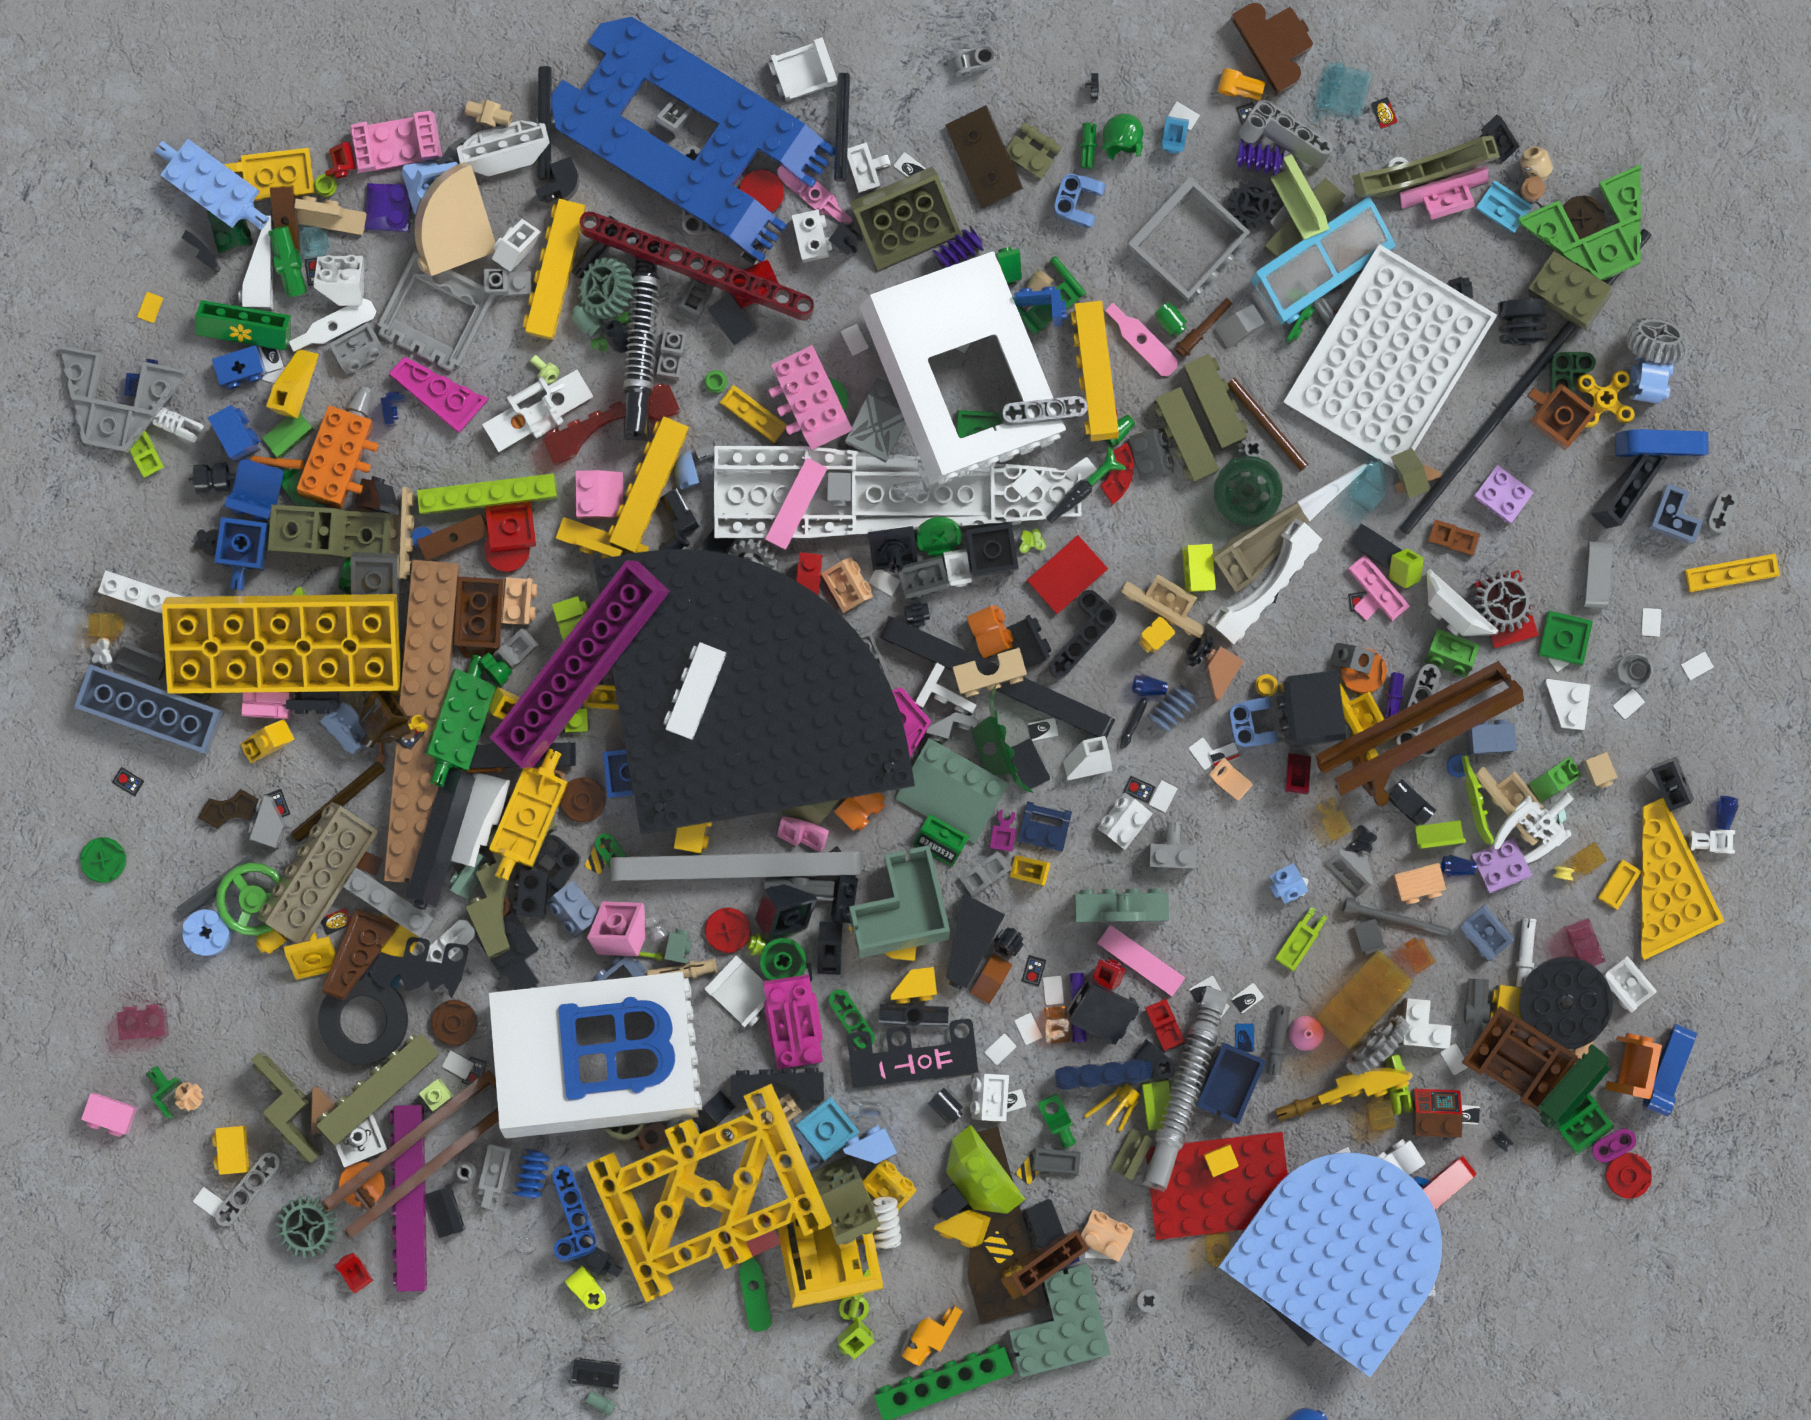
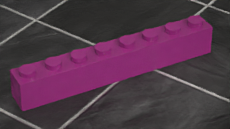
M424 1104L395 1105L394 1110H390V1124H394V1133L390 1135L391 1147L424 1121ZM425 1136L391 1162V1170H395V1180H391V1192L425 1165ZM425 1180L392 1206V1217H396V1226H392V1239L396 1240V1249H393L392 1260L393 1263H397V1272H393V1286H397V1292L427 1290Z

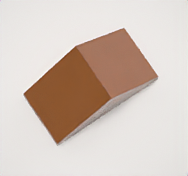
M993 953L970 993L990 1004L1013 964Z

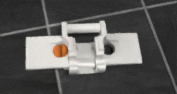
M578 370L571 372L549 386L544 378L540 377L538 382L514 396L509 395L507 397L512 407L482 424L498 452L531 434L536 439L546 432L563 424L562 416L565 413L593 398ZM544 389L546 395L540 402L529 408L525 407L521 410L518 408V403ZM556 393L564 396V402L559 406L554 405L551 401L552 396Z

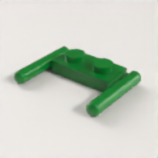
M1054 256L1050 259V263L1065 280L1055 290L1060 289L1061 301L1065 300L1066 310H1068L1087 293L1062 262ZM1052 305L1033 306L1028 312H1025L1022 307H1017L1023 324L1033 336L1053 322Z

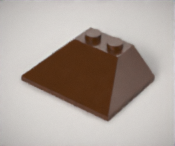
M1499 1006L1462 1060V1064L1480 1075L1484 1072L1520 1095V1101L1539 1112V1104L1542 1105L1543 1100L1570 1070L1578 1055Z

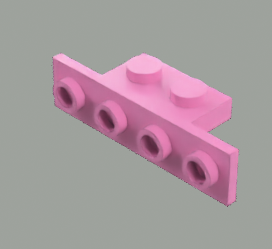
M1487 166L1473 168L1468 172L1458 175L1454 174L1439 181H1431L1426 185L1406 189L1400 192V206L1404 209L1424 202L1431 220L1474 207V200L1469 188L1489 182Z

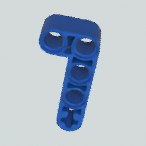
M1626 430L1615 433V453L1617 457L1638 455L1707 456L1709 455V437L1706 431Z
M1678 1024L1673 1025L1658 1062L1651 1099L1644 1098L1643 1108L1667 1117L1671 1114L1676 1101V1097L1673 1096L1693 1048L1697 1032Z
M563 1165L553 1171V1182L572 1235L562 1238L555 1243L554 1254L559 1261L569 1262L594 1252L597 1242L574 1174L568 1166ZM563 1172L565 1176L569 1175L567 1177L569 1188L564 1189L562 1180H557L560 1178V1173ZM566 1195H576L578 1198L576 1203L572 1205L567 1204L564 1201ZM577 1215L585 1218V1223L581 1226H575L572 1223V1219ZM590 1237L593 1244L589 1248H583L580 1245L582 1238ZM568 1245L571 1248V1252L567 1256H561L558 1253L560 1246Z

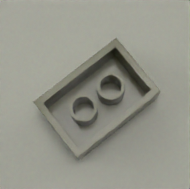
M1555 251L1528 288L1530 297L1545 300L1546 307L1585 331L1589 329L1612 295V286Z

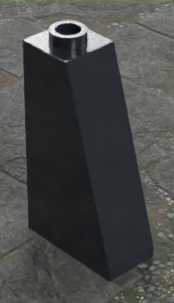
M963 894L946 976V978L950 979L948 984L961 990L962 986L968 987L1005 914L966 894Z

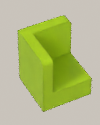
M1408 548L1392 555L1389 579L1404 588L1420 582L1424 558Z

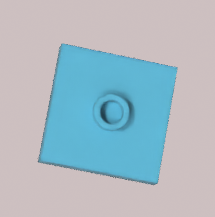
M829 1097L795 1125L823 1161L843 1147L847 1140L860 1133L832 1097Z

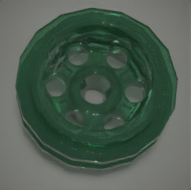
M1241 456L1230 460L1220 470L1214 484V500L1218 510L1227 520L1240 526H1255L1266 522L1277 512L1282 501L1283 483L1278 471L1268 461L1257 456ZM1250 472V475L1243 477L1241 473ZM1261 476L1266 482L1261 484L1257 478ZM1233 480L1236 482L1237 486L1235 488H1230L1228 486V482ZM1246 484L1254 487L1252 493H1247L1243 490ZM1261 493H1268L1269 498L1262 500L1260 497ZM1237 497L1240 502L1235 505L1231 502V499ZM1253 503L1256 508L1248 510L1247 505Z

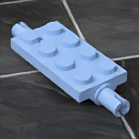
M187 139L179 151L173 149L165 141L159 144L165 151L157 146L155 153L169 162L160 175L231 228L240 219L249 220L259 229L265 227L259 219L266 224L268 223L269 217L254 208V199L260 191L191 140Z

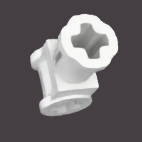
M1690 830L1689 849L1690 851L1707 849V852L1735 854L1733 849L1735 830L1708 831V833H1695L1694 830Z

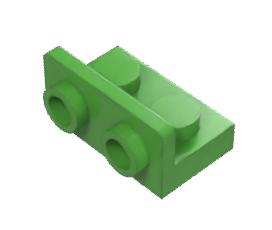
M1437 628L1424 661L1434 664L1438 668L1448 670L1454 675L1467 677L1474 665L1480 645Z

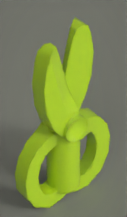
M866 1269L863 1277L870 1276L869 1269ZM864 1293L841 1299L838 1310L843 1319H852L853 1321L857 1317L861 1321L865 1319L869 1311V1305L867 1300L861 1297ZM847 1300H851L848 1314H846L843 1310L844 1304ZM862 1302L864 1305L863 1312L860 1316H857L859 1303Z

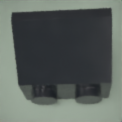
M786 884L771 886L764 889L755 921L767 939L807 929L817 897Z

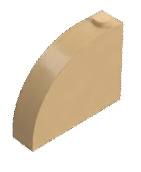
M466 162L451 167L437 177L426 190L417 210L415 242L420 257L417 261L421 271L430 276L496 251L493 249L496 242L472 165Z

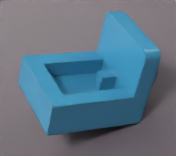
M1166 116L1161 148L1165 149L1166 152L1174 154L1179 153V151L1184 152L1189 119Z

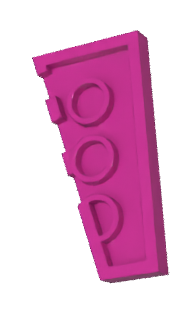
M403 357L389 373L390 377L458 434L489 401V398L479 395L465 386H460L450 381L449 378L443 375L440 376L406 357Z

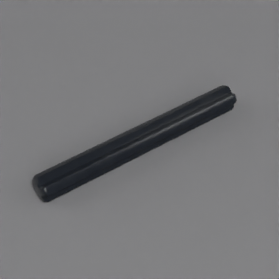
M540 66L538 68V124H545L550 142L538 157V179L540 180L551 179L552 68L550 66Z
M839 73L837 79L834 180L836 182H845L847 180L850 74Z

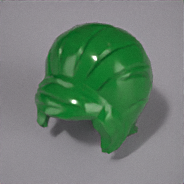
M1124 113L1114 115L1105 123L1103 128L1104 145H1102V149L1107 152L1110 159L1114 160L1115 155L1120 151L1136 153V157L1141 155L1144 134L1141 121L1132 114Z

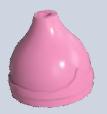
M1301 1016L1295 1019L1289 1028V1039L1292 1045L1303 1051L1313 1050L1318 1047L1324 1036L1323 1027L1320 1022L1310 1016Z

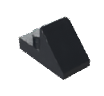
M1497 114L1481 129L1482 135L1480 137H1494L1500 156L1499 159L1503 162L1520 147L1503 118Z

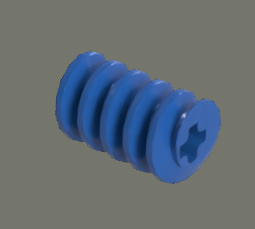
M523 1148L528 1152V1155L521 1156V1159L526 1161V1164L519 1165V1168L524 1170V1173L516 1175L522 1179V1182L514 1183L520 1191L512 1192V1194L530 1199L541 1197L542 1193L537 1189L543 1188L544 1184L539 1180L546 1178V1175L541 1171L548 1170V1165L543 1162L550 1161L551 1158L543 1152Z

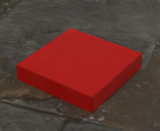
M531 501L485 507L491 552L536 547Z

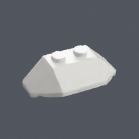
M520 120L512 122L509 127L502 125L475 133L463 145L457 147V153L460 163L466 162L472 165L474 172L489 177L532 165L550 142L545 124Z
M1431 569L1427 571L1428 605L1432 608L1429 612L1440 621L1443 618L1449 624L1446 628L1455 636L1459 633L1463 637L1497 635L1499 631Z

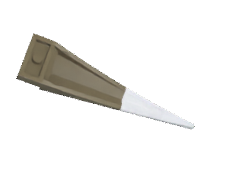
M1362 464L1228 540L1229 543L1211 555L1232 590L1237 593L1253 582L1280 553L1283 544L1281 534L1295 518L1308 524L1330 501L1366 470L1368 465Z

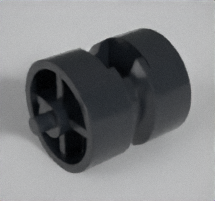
M227 462L216 463L212 468L205 464H198L193 467V478H189V483L193 482L197 495L208 494L212 488L219 493L230 492V481L235 479V474H230Z

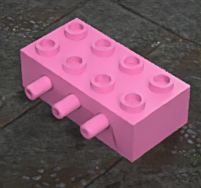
M813 345L771 365L780 384L768 391L772 398L784 392L788 403L778 407L777 411L780 416L793 411L797 420L785 427L789 435L802 430L811 450L853 430Z

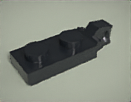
M584 1239L580 1240V1245L583 1248H589L592 1245ZM563 1245L559 1254L567 1256L571 1252V1248L568 1245ZM597 1246L594 1252L572 1260L604 1277L607 1272L618 1277L623 1269L612 1263L615 1258L610 1256V1253Z

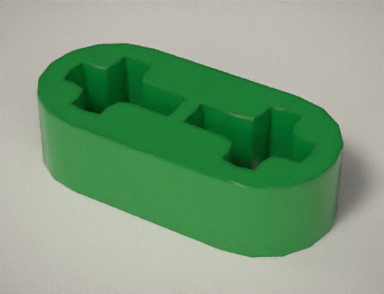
M603 833L596 838L595 847L609 868L610 858H613L612 854L615 853L617 857H627L611 834ZM603 837L606 840L611 839L612 842L609 844L613 850L611 853H609L607 848H600L599 845H601Z

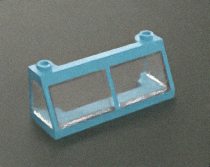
M1370 197L1365 198L1328 223V230L1304 239L1256 271L1250 280L1280 325L1285 322L1290 325L1299 319L1298 313L1364 269L1379 244L1390 251H1393L1396 247Z

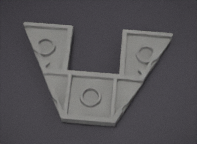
M58 345L65 365L64 372L69 381L68 388L71 400L74 401L77 413V423L81 428L82 443L129 452L189 372L187 370L143 362L134 407L95 399L104 354Z

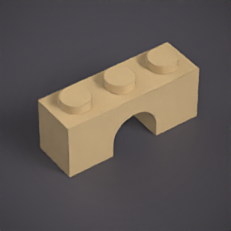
M1017 648L997 654L999 669L993 675L981 674L977 669L975 661L953 667L960 695L965 694L966 697L979 694L978 690L987 687L988 691H991L995 684L996 689L1001 688L1000 683L1009 681L1010 685L1024 681L1023 677L1027 676L1020 649Z

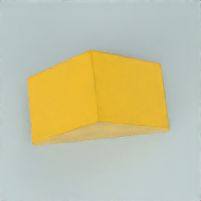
M1015 855L1012 865L1013 869L1009 877L1045 886L1051 863Z

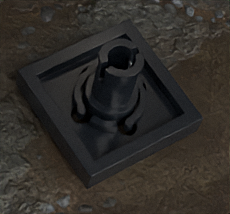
M913 526L868 532L873 571L889 569L890 572L895 573L896 567L897 572L903 570V565L918 562Z

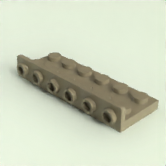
M331 802L330 805L324 808L319 822L311 828L305 844L301 845L297 850V856L294 861L286 867L280 883L276 884L272 889V895L267 903L261 906L257 919L296 944L309 941L379 831L342 806Z

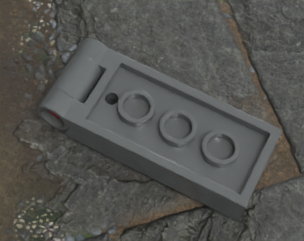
M353 552L351 556V595L397 594L398 628L399 554Z

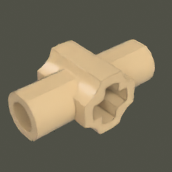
M482 100L481 104L468 101L465 108V115L477 118L476 122L483 126L496 128V124L509 127L513 112L502 110L500 104L489 100Z

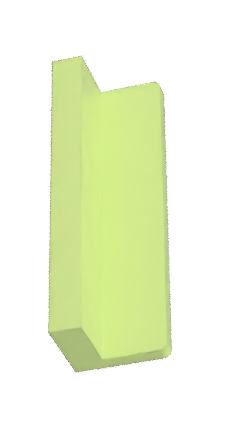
M1292 154L1284 157L1286 170L1270 178L1302 238L1307 239L1328 230L1326 215Z

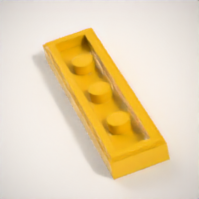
M1776 553L1684 570L1688 593L1780 576Z

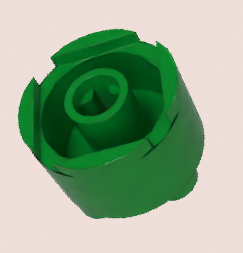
M778 938L769 942L764 947L760 957L761 970L769 980L801 976L807 964L806 954L802 946L788 938ZM780 955L789 957L790 960L787 962V967L777 964L780 960Z

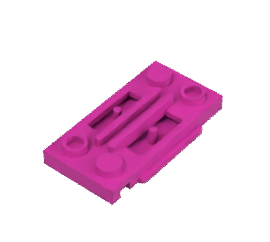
M809 974L763 981L766 996L764 1010L770 1046L775 1050L777 1068L781 1069L823 1062L820 1041L823 1039L816 994L812 993Z

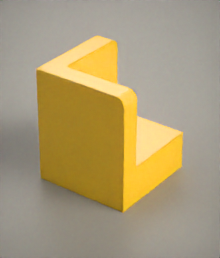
M1230 1144L1203 1154L1213 1177L1238 1167V1162Z

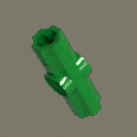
M281 226L269 230V237L275 253L273 255L274 265L277 273L281 274L287 297L306 293L307 289L301 272V257L298 250L294 247L289 226Z

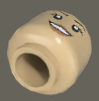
M1537 146L1530 147L1524 151L1520 159V164L1526 178L1538 177L1544 181L1553 170L1549 153L1543 148Z

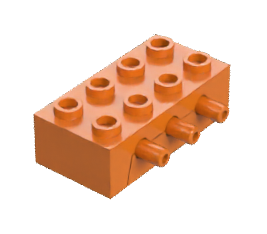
M328 405L297 486L298 496L342 510L349 491L361 494L363 486L353 482L357 470L369 473L371 468L370 464L361 462L365 449L377 452L379 447L378 443L369 441L373 430L371 419Z

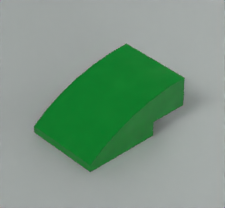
M1589 1094L1558 1132L1574 1153L1579 1155L1614 1129V1127L1600 1109L1598 1103Z

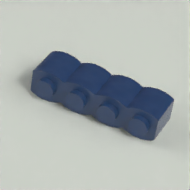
M1145 1059L1127 1062L1116 1061L1105 1064L1095 1063L1081 1067L1065 1066L1055 1070L1056 1087L1064 1090L1080 1087H1097L1104 1084L1140 1083L1153 1078L1151 1061Z

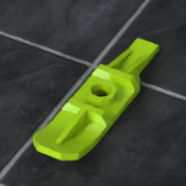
M1468 755L1461 756L1466 789L1476 829L1486 844H1493L1494 839L1488 829L1485 816L1488 813L1487 810L1482 809L1483 797L1478 792L1481 784H1479L1470 766Z

